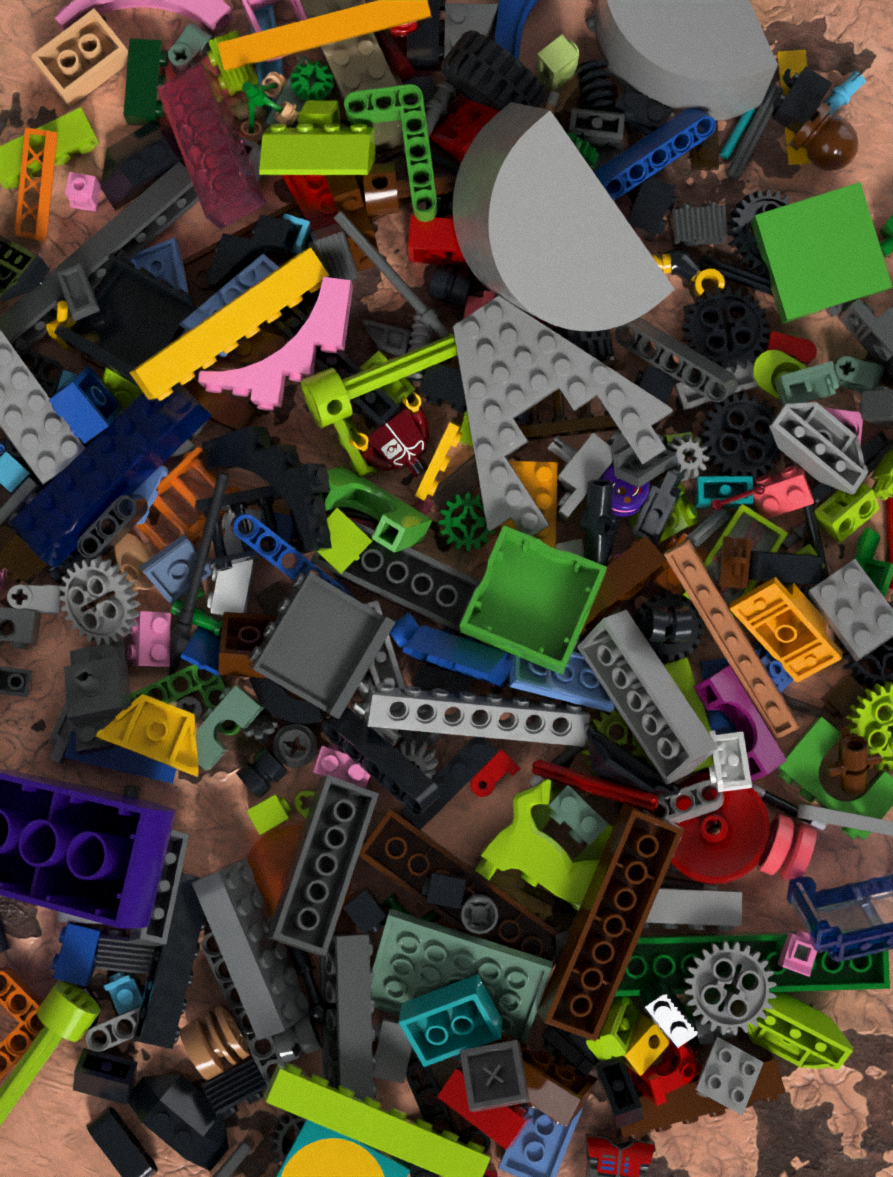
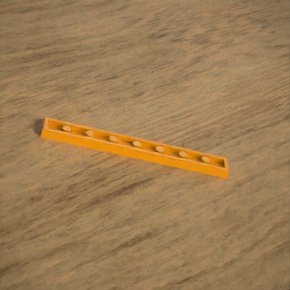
M378 0L218 43L223 68L225 71L432 16L428 0Z

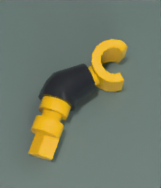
M669 250L667 254H661L659 258H657V255H651L663 273L677 275L687 282L692 280L694 282V294L697 297H700L704 292L701 285L703 280L713 281L716 288L719 287L720 291L724 289L725 280L723 275L715 269L701 271V266L688 252Z

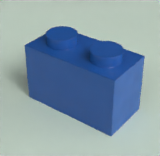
M72 922L68 923L67 927L63 926L59 937V943H62L60 954L56 953L51 967L52 970H55L53 978L81 986L89 985L96 966L99 936L105 932V929L84 923Z

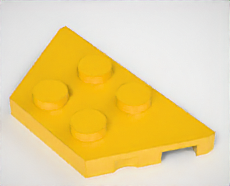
M141 694L132 702L131 706L121 711L103 730L100 729L96 734V738L195 777L199 775L196 721L193 713Z

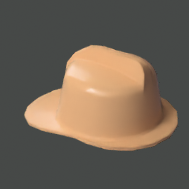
M127 533L114 547L116 560L113 566L120 565V574L128 572L125 580L127 582L134 581L133 586L130 587L131 591L139 589L149 590L154 584L140 568L141 565L150 559L147 548L136 536Z

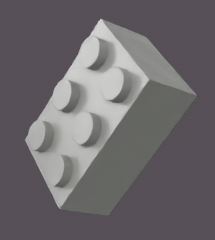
M856 559L809 590L807 596L827 620L829 626L856 662L893 637V609Z

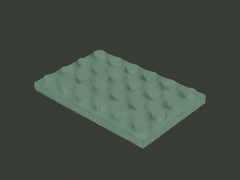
M390 909L372 969L374 979L370 985V991L374 1000V1008L400 1016L401 1004L403 1002L478 974L502 1017L501 1032L526 1043L553 962Z

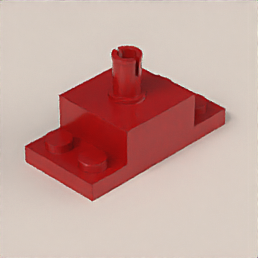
M460 97L447 109L446 117L439 119L429 136L430 141L437 143L443 153L461 164L468 148L480 130L500 112L464 97Z

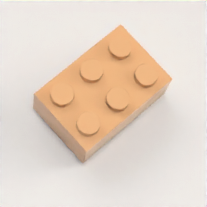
M92 9L32 54L31 58L39 71L70 108L128 64V51L98 12Z

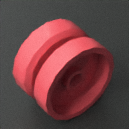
M776 814L770 823L769 843L764 856L757 864V870L772 876L779 870L782 880L797 884L803 877L810 862L816 843V827L799 823L794 828L792 818Z

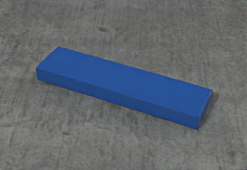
M71 731L64 757L172 784L176 773L175 768L121 747L80 755L76 750L75 731Z

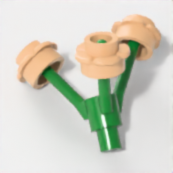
M277 72L268 73L262 81V86L252 84L251 82L243 84L242 89L248 98L249 120L242 123L238 137L246 138L255 143L262 141L264 134L262 126L259 122L255 121L256 106L261 107L266 104L276 110L275 120L280 122V124L291 126L298 116V112L295 110V103L290 104L284 101L279 106L268 98L269 96L276 99L281 94L287 82L283 75H279Z

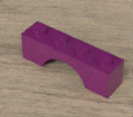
M730 665L711 674L693 686L707 711L714 710L723 713L734 724L737 732H743L751 782L768 775L787 761Z

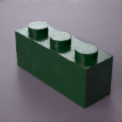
M131 38L129 40L123 112L128 125L144 126L150 121L160 123V117H164L165 103L161 100L162 92H166L167 78L163 75L164 67H168L169 57L168 50L164 49L161 40Z

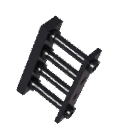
M272 485L225 494L220 512L231 510V513H235V516L241 513L246 514L247 506L258 504V507L262 509L265 526L279 536L272 505L274 501L281 500L283 497ZM212 497L196 500L195 509L197 516L204 515V518H207ZM290 509L297 541L289 542L288 544L301 554L310 553L312 551H305L299 526ZM218 517L212 539L216 558L209 559V569L216 568V571H225L232 569V564L263 558L242 540L243 552L227 555ZM246 518L238 523V530L241 534H246L250 531ZM268 536L270 547L261 548L263 551H268L273 547V539Z

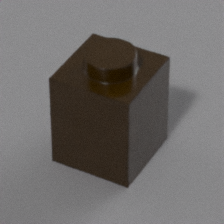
M850 675L843 676L821 700L825 703L823 705L824 709L832 717L845 718L853 711L850 708L851 705L858 706L860 704L857 696L864 699L867 696L865 690Z

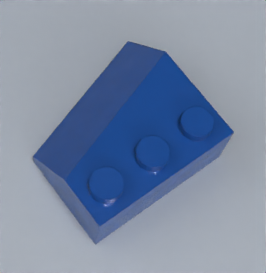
M422 625L403 648L402 652L430 666L469 676L472 679L504 688L510 671V654L506 653V651L494 646L482 645V641L467 636L466 639L458 637V633L444 628L440 631Z

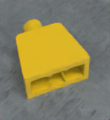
M640 1013L626 1055H622L625 1065L641 1076L669 1045V1041L652 1019Z

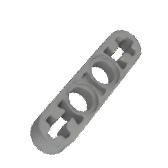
M799 804L797 818L893 836V821Z

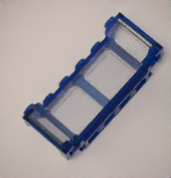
M893 874L853 884L848 883L836 888L822 889L816 892V883L811 877L800 876L789 880L787 901L795 908L810 936V943L817 952L825 951L829 953L833 960L840 962L893 949Z

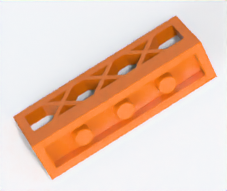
M25 127L14 236L47 241L58 132ZM30 134L46 136L45 147L37 155L29 146ZM30 151L34 157L28 161V153ZM44 153L43 162H42V161L40 160L39 156H41V155ZM36 159L42 166V176L33 181L27 174V165ZM27 178L31 184L25 188ZM41 180V186L39 189L36 184ZM31 187H34L40 194L39 203L33 208H30L24 200V193ZM24 205L28 211L22 215ZM36 208H38V215H37V216H36V214L33 212ZM30 213L37 221L36 233L21 231L22 219Z

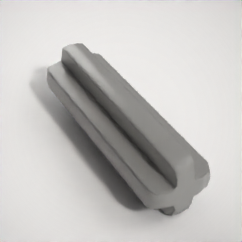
M725 509L715 511L690 533L686 540L689 539L693 547L698 549L729 521L728 511Z

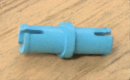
M853 71L840 86H835L831 91L832 94L824 101L832 107L829 113L831 116L842 105H847L851 100L850 97L866 83L862 74L857 78L858 71Z

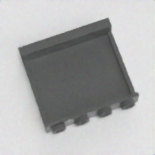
M305 570L303 574L300 572L295 577L292 583L294 589L289 598L284 597L279 604L277 611L280 613L275 622L270 621L263 632L265 638L260 647L255 646L248 658L251 661L248 667L339 719L395 622L316 576L312 571Z

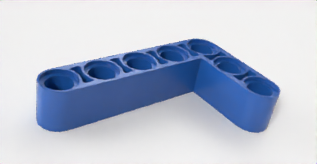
M241 513L232 519L231 530L234 535L293 581L300 572L303 574L305 570H314L316 576L346 593L345 589L338 582L255 517ZM242 519H249L252 524L251 530L246 534H241L238 530V523ZM265 536H270L273 539V547L268 551H263L260 547V541ZM292 553L295 557L294 565L290 568H284L282 565L283 556Z

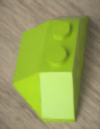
M772 992L776 995V998H768L767 1002L773 1006V1009H763L767 1019L758 1016L756 1018L758 1027L751 1023L747 1024V1034L751 1042L801 1068L822 1069L831 1067V1069L839 1070L853 1052V1046L830 1016L783 992Z

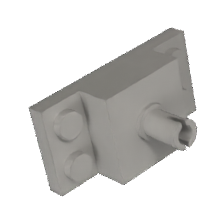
M619 428L609 439L608 444L592 433L578 450L561 439L559 435L549 445L548 450H551L566 462V467L557 479V485L566 492L557 506L559 512L556 518L563 524L568 521L587 497L588 482L600 480L605 470L614 463V452L628 444Z

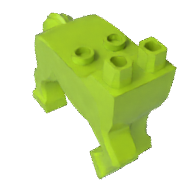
M545 779L537 785L518 792L513 796L512 822L499 830L480 852L482 859L475 867V871L487 880H490L497 868L501 871L511 868L521 870L523 872L521 877L529 884L536 887L539 883L557 897L568 901L573 908L579 911L613 826L609 824L590 845L587 844L583 851L570 859L566 851L553 838L543 832V829L551 819V816L548 814L551 809L547 805L561 791L549 779Z

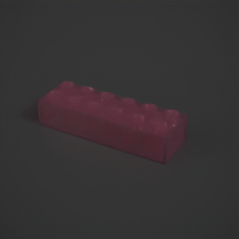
M199 62L157 88L205 217L222 230L266 204L217 76L202 62Z

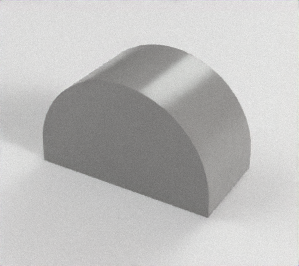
M597 0L596 38L602 59L609 62L607 69L611 72V76L623 90L626 86H629V89H634V92L643 93V96H648V99L652 98L658 104L662 103V106H667V109L671 108V119L688 108H701L712 116L714 120L722 121L740 116L751 109L759 108L762 104L778 64L749 0Z
M510 102L480 130L468 148L456 177L453 193V223L456 238L466 263L480 282L492 293L501 296L514 306L555 326L577 331H599L618 327L639 318L675 290L550 110Z

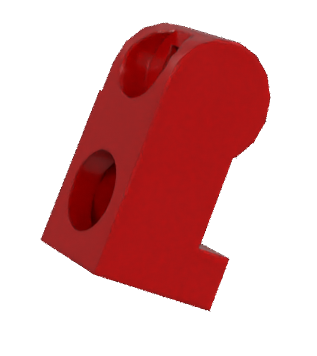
M772 331L767 336L768 343L764 348V352L768 350L784 352L805 366H808L816 357L817 348L812 341Z
M500 749L473 777L471 790L478 797H487L493 792L495 784L507 771L514 776L521 768Z

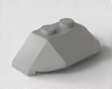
M817 402L785 404L769 426L777 447L821 483L849 494H854L868 474L867 466L864 465L863 453L858 437Z

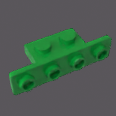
M865 527L863 534L858 539L857 550L853 560L856 559L885 598L893 576V564L873 559L881 537L871 528Z

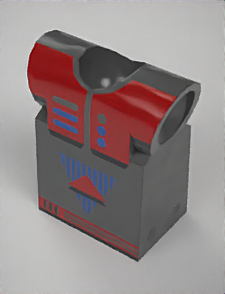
M585 1134L588 1159L586 1177H647L646 1172L653 1157L655 1143L630 1140L617 1144L607 1136Z

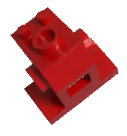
M668 1039V1051L664 1054L663 1061L658 1065L649 1066L641 1076L627 1067L634 1088L656 1106L667 1102L665 1094L689 1083L701 1070L702 1067L695 1060L698 1055L687 1045L688 1042L679 1048H675Z

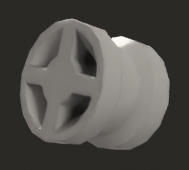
M184 697L176 704L177 708L186 709L187 712L193 713L196 723L200 722L205 714L203 703L194 697Z

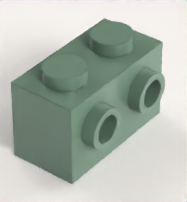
M566 785L547 805L551 809L548 814L559 825L564 822L571 829L569 835L579 844L584 841L590 845L609 825L569 785Z

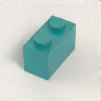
M753 476L697 477L694 481L695 508H711V502L715 499L721 501L753 489ZM753 495L723 505L721 508H738L741 504L749 508L753 504Z

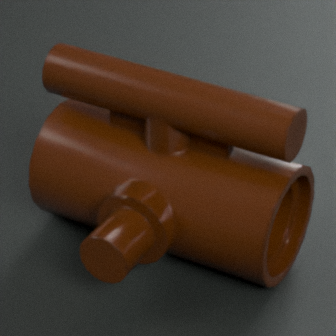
M841 727L839 729L838 761L835 762V765L826 767V772L829 777L840 776V788L845 793L852 795L861 794L867 787V770L872 769L873 765L882 763V758L879 753L871 755L868 753L869 743L864 737L850 735L849 728Z

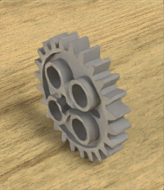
M100 556L94 559L86 558L74 563L73 567L67 569L68 574L62 576L65 584L59 586V589L65 592V594L60 596L59 599L65 601L66 604L61 607V610L68 611L69 613L65 620H72L74 622L71 629H80L79 637L87 634L88 642L96 640L97 645L103 643L109 645L125 638L126 635L132 632L130 628L137 625L134 618L140 616V613L134 610V608L139 606L140 602L135 601L133 598L139 593L131 591L130 588L133 586L134 581L127 582L125 580L128 572L120 574L119 564L111 567V559L102 561ZM112 591H115V595L113 597L97 604L95 607H92L84 611L83 607L87 604L101 598L102 596Z
M724 940L722 941L721 949L716 944L711 943L712 952L709 953L702 948V959L693 956V960L697 964L696 967L687 966L688 971L692 973V977L683 978L685 982L690 984V987L683 989V992L692 997L685 1002L688 1006H696L691 1011L693 1016L702 1014L699 1019L700 1024L704 1025L710 1021L709 1029L711 1031H714L719 1025L722 1035H725L727 1028H730L733 1035H737L738 1027H741L745 1033H748V1023L758 1027L756 1020L758 1016L767 1019L763 1009H773V1006L767 1000L768 998H776V995L770 992L769 988L777 985L775 982L768 980L774 972L772 970H764L769 963L767 960L757 961L760 952L755 951L749 955L750 946L747 944L740 950V945L737 941H734L732 948H729L727 941ZM721 961H726L729 964L727 974L723 976L717 975V964ZM738 964H740L741 969L738 971L735 978L733 979L735 975V968ZM746 974H753L755 978L754 984L749 988H744L742 978ZM725 983H732L736 987L734 992L728 991L727 993L723 988ZM711 987L716 988L718 993L716 999L711 1002L705 1001V991ZM726 996L722 1011H718L719 1005L722 1003ZM735 1000H742V1011L738 1014L731 1013V1003Z

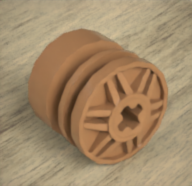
M224 1004L215 1007V1014L211 1011L205 1013L207 1028L201 1021L196 1019L180 1029V1037L188 1056L198 1072L207 1081L226 1070L223 1056L234 1065L239 1062L238 1055L242 1059L251 1055L245 1035L241 1032L234 1015Z

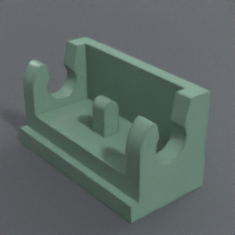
M833 361L781 375L774 381L782 407L785 404L807 403L836 394L835 389L839 388Z

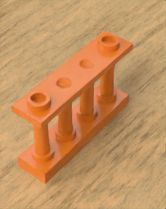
M199 446L195 450L185 453L181 457L182 462L159 483L156 489L159 493L152 504L180 532L179 536L185 534L193 546L201 540L207 518H204V515L198 516L200 519L193 526L191 524L187 525L161 496L173 486L195 509L196 500H200V498L180 479L191 468L213 489L215 488L217 477L209 469H206V466L200 460L204 457V454ZM235 485L232 489L229 486L226 487L225 494L240 492L242 490L237 485ZM229 510L220 512L221 515L218 516L219 522L223 519L224 513H229ZM147 521L144 524L135 525L160 551L171 544V542L167 543Z

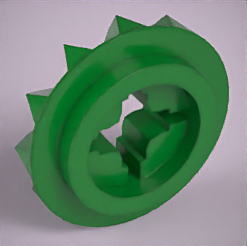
M306 59L303 63L297 64L292 72L291 87L294 93L304 101H322L332 91L333 75L327 65L324 66L318 60L308 61ZM316 72V80L320 82H315L310 90L309 82L305 77L310 78L311 74Z

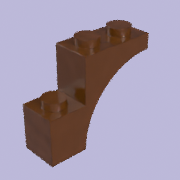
M325 175L337 213L342 211L379 252L375 234L366 213L355 176ZM344 231L357 272L376 266Z

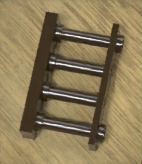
M614 356L600 359V362L614 371L625 370V364ZM560 388L552 393L554 410L552 422L542 423L539 420L537 403L530 409L526 426H519L528 441L556 438L558 435L565 437L614 431L619 428L608 411L604 412V416L594 417V414H591L590 401L580 407L578 419L568 420L565 417L564 398Z

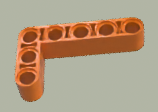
M6 967L0 968V975L7 979L6 988H0V1004L19 1024L0 1043V1055L5 1057L7 1061L6 1068H0V1082L18 1064L43 1029L36 1024L35 1017L37 1009L44 1000L12 969ZM18 994L25 996L27 1000L25 1008H20L16 1004V996ZM18 1034L26 1038L27 1044L25 1048H20L16 1044L15 1039Z

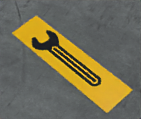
M806 50L777 52L780 84L783 89L782 94L786 96L791 90L787 85L795 72L801 74L805 66L807 67ZM785 127L788 164H812L807 158L806 148L801 146L796 151L789 145L796 133Z

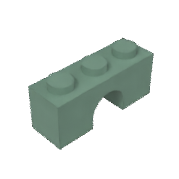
M235 685L233 688L229 686L220 695L221 703L215 709L211 707L201 718L203 723L196 730L198 765L205 771L211 770L228 750L218 737L220 725L226 720H232L241 728H247L264 709V706L240 685Z

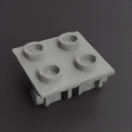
M716 1037L696 1084V1093L705 1098L709 1097L743 1115L764 1062Z

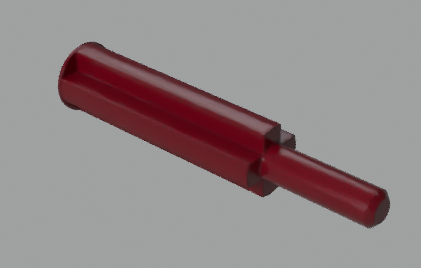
M383 30L375 32L380 39L378 44L399 77L403 80L409 79L413 75L414 69L390 34L386 35Z

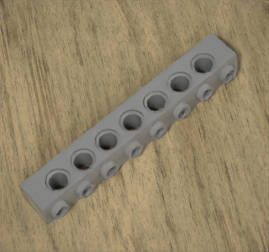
M379 683L377 686L369 685L364 716L369 727L585 747L586 741L584 726L590 720V715L583 705L567 702L566 705L556 704L555 701L549 699H541L540 702H534L519 696L513 697V699H503L502 696L497 694H487L486 697L476 696V694L468 691L453 694L438 688L432 689V691H422L419 687L405 686V689L394 688L393 685L387 683ZM394 702L403 703L401 708L397 710L390 709ZM421 705H430L426 712L421 713L417 711ZM457 707L454 714H445L448 708ZM476 710H484L480 717H472ZM503 713H511L506 720H499ZM537 715L535 721L531 723L526 722L529 716ZM559 717L564 718L559 725H553L555 719Z

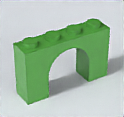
M346 466L327 470L330 492L322 494L326 511L337 507H349L372 516L379 521L372 539L394 553L422 543L433 519L364 477H360L359 474Z
M816 717L785 753L784 756L787 761L776 768L779 771L778 777L788 785L794 783L801 789L798 792L799 795L809 803L815 801L822 808L882 819L893 806V777L886 771H878L867 784L866 790L863 793L847 801L834 799L823 789L819 779V767L824 756L839 740V731L823 717ZM848 827L841 828V831L853 840L856 837L865 840L871 833Z

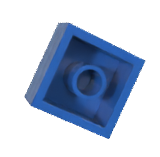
M90 365L67 380L49 399L55 413L64 418L69 424L71 432L80 438L83 443H86L106 429L124 408Z

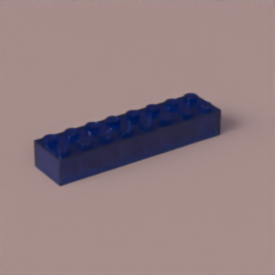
M180 382L171 387L173 393L161 401L158 398L148 400L145 394L142 393L9 522L38 558L56 568L77 547L79 538L118 497L132 494L212 416L184 385H181Z

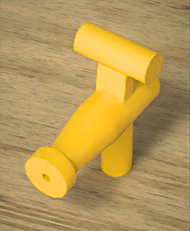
M59 301L57 303V319L48 323L46 329L48 335L68 352L73 348L67 345L54 332L60 324L71 329L76 321L72 318L70 311L68 312L67 302Z

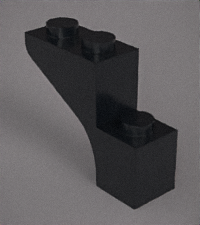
M260 214L258 222L252 230V240L223 233L221 240L215 248L213 264L207 271L206 284L217 292L262 254L265 256L272 254L290 256L298 230L288 220Z

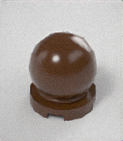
M826 102L819 106L814 116L803 125L789 145L796 151L801 146L806 148L807 158L814 166L824 171H832L845 168L853 161L858 151V136L850 122L842 118H830L831 115L829 113L832 107Z

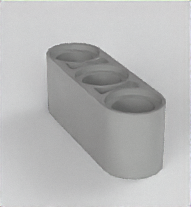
M706 780L680 789L681 791L678 795L659 798L657 808L665 810L662 818L677 824L717 810L724 802L723 792H718L717 783L711 784V780ZM708 790L718 792L717 797L712 801L703 799L705 792ZM682 799H689L691 801V806L686 810H679L677 808L679 801Z
M140 1006L100 1022L91 1028L86 1034L87 1046L93 1051L100 1052L133 1038ZM122 1019H128L132 1022V1032L128 1033L122 1030L120 1025ZM96 1030L105 1032L107 1035L106 1043L97 1042L95 1039Z

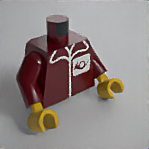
M413 392L415 396L413 403H408L405 396L402 398L403 403L410 411L406 408L369 437L361 432H356L361 438L360 442L356 444L353 440L349 439V444L359 449L361 455L371 466L387 472L394 470L396 473L408 467L417 478L428 469V466L420 456L427 451L430 435L428 420L420 406L421 398L416 392Z

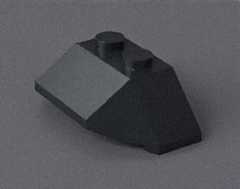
M150 121L107 148L100 188L116 211L140 196L179 161L186 167L204 156V153L190 132Z
M0 235V299L7 301L33 291L37 286H40L45 281L46 274L50 268L37 254Z
M589 723L585 724L584 731L590 764L595 772L593 776L656 795L658 798L678 795L681 791L677 783L671 782L666 785L655 768Z
M182 1074L143 1076L132 1090L128 1104L140 1121L184 1159L211 1171L229 1149L225 1119L222 1115L217 1118L215 1117L204 1093Z

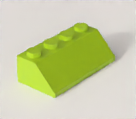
M362 123L340 128L339 124H326L324 128H313V124H299L297 128H287L286 124H273L262 136L259 173L260 175H368L376 161L375 127H367L366 124Z

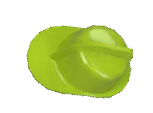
M768 350L760 354L755 360L753 375L758 386L780 400L774 381L781 375L808 367L784 352Z

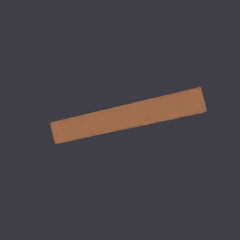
M687 539L665 551L664 556L774 740L799 729V723L733 612L729 609L730 607L690 540Z

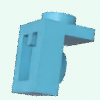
M118 972L109 977L110 982L104 985L105 991L109 990L118 1015L141 1006L143 994L134 973L126 975L125 972Z

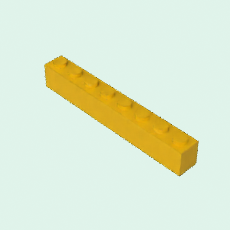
M312 248L303 250L129 373L148 400L158 398L161 401L173 393L171 387L180 382L181 385H184L195 377L193 372L199 367L206 369L217 361L215 356L220 352L224 351L227 354L239 346L237 340L245 335L248 339L259 332L261 329L258 325L265 320L271 323L282 314L279 310L287 305L289 308H292L303 300L301 297L303 293L308 290L310 293H313L321 288L323 277H327L329 274Z

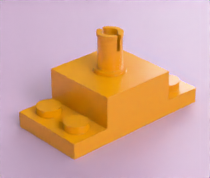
M774 577L730 602L729 609L776 661L783 665V668L796 683L842 659V651L826 634L827 620L794 583L785 588Z

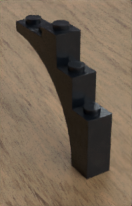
M247 426L202 443L206 469L227 470L239 467L251 471L268 481L281 494L299 526L305 551H325L332 548L322 495L323 493L330 492L326 464L307 463L300 466L296 445L277 444L270 447L267 427Z

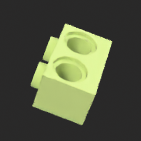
M560 35L537 54L535 76L549 92L556 91L575 76L579 58V50L572 40H567L563 35Z

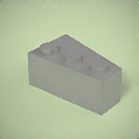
M445 3V57L464 32L475 30L489 38L497 19L498 4ZM444 75V81L451 84V82L447 80Z

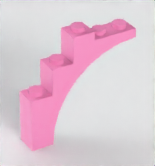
M73 0L69 5L63 6L59 10L57 17H55L60 30L63 32L92 9H95L99 15L126 8H158L181 14L199 23L214 36L233 19L231 8L223 0Z
M323 277L319 297L310 317L297 335L279 351L260 362L244 368L222 372L199 371L198 382L208 392L221 393L222 389L232 390L233 395L244 397L251 393V401L257 404V408L261 410L273 411L274 407L282 408L286 376H289V380L300 382L302 379L314 375L317 347H321V351L326 353H337V350L345 349L353 292L351 280Z

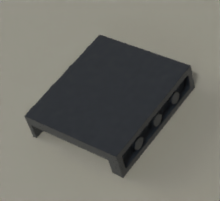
M110 254L108 258L116 266L95 294L100 311L77 320L71 329L60 324L54 333L70 347L139 387L129 372L178 339L185 331V328L179 325V323L194 312L197 307L191 302L193 297L183 289H179L177 292L165 279L160 278L158 281L145 268L141 267L138 270L127 258L122 257L118 259Z

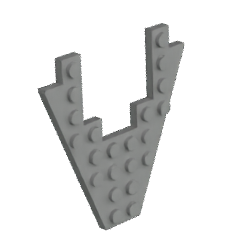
M497 296L453 326L486 523L490 532L511 518L520 532L532 537L550 526L506 456L528 442L514 418L559 388L574 411L598 396L642 464H645L666 450L652 425L673 412L671 407L501 296Z

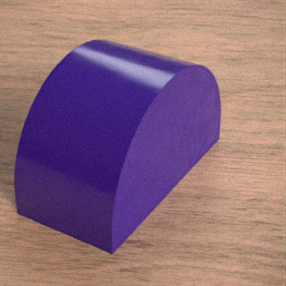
M0 769V895L116 928L148 927L152 919L176 810L155 802L111 791Z

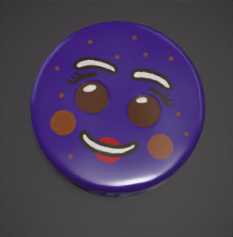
M614 464L609 466L601 475L600 480H608L613 484L611 513L615 514V516L625 517L637 513L643 507L650 491L649 482L638 488L615 477Z

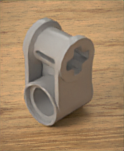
M20 584L11 587L7 594V600L16 609L32 610L42 614H60L61 600L59 597L62 596V590L59 589V586L55 585L36 586ZM21 592L28 596L27 600L22 601V605L15 600L16 596H21Z

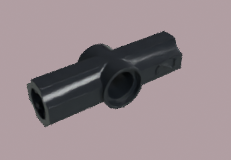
M604 479L588 482L587 507L580 519V528L585 532L584 558L601 565L606 564L609 560L610 536L616 527V516L611 513L613 484H611V481Z

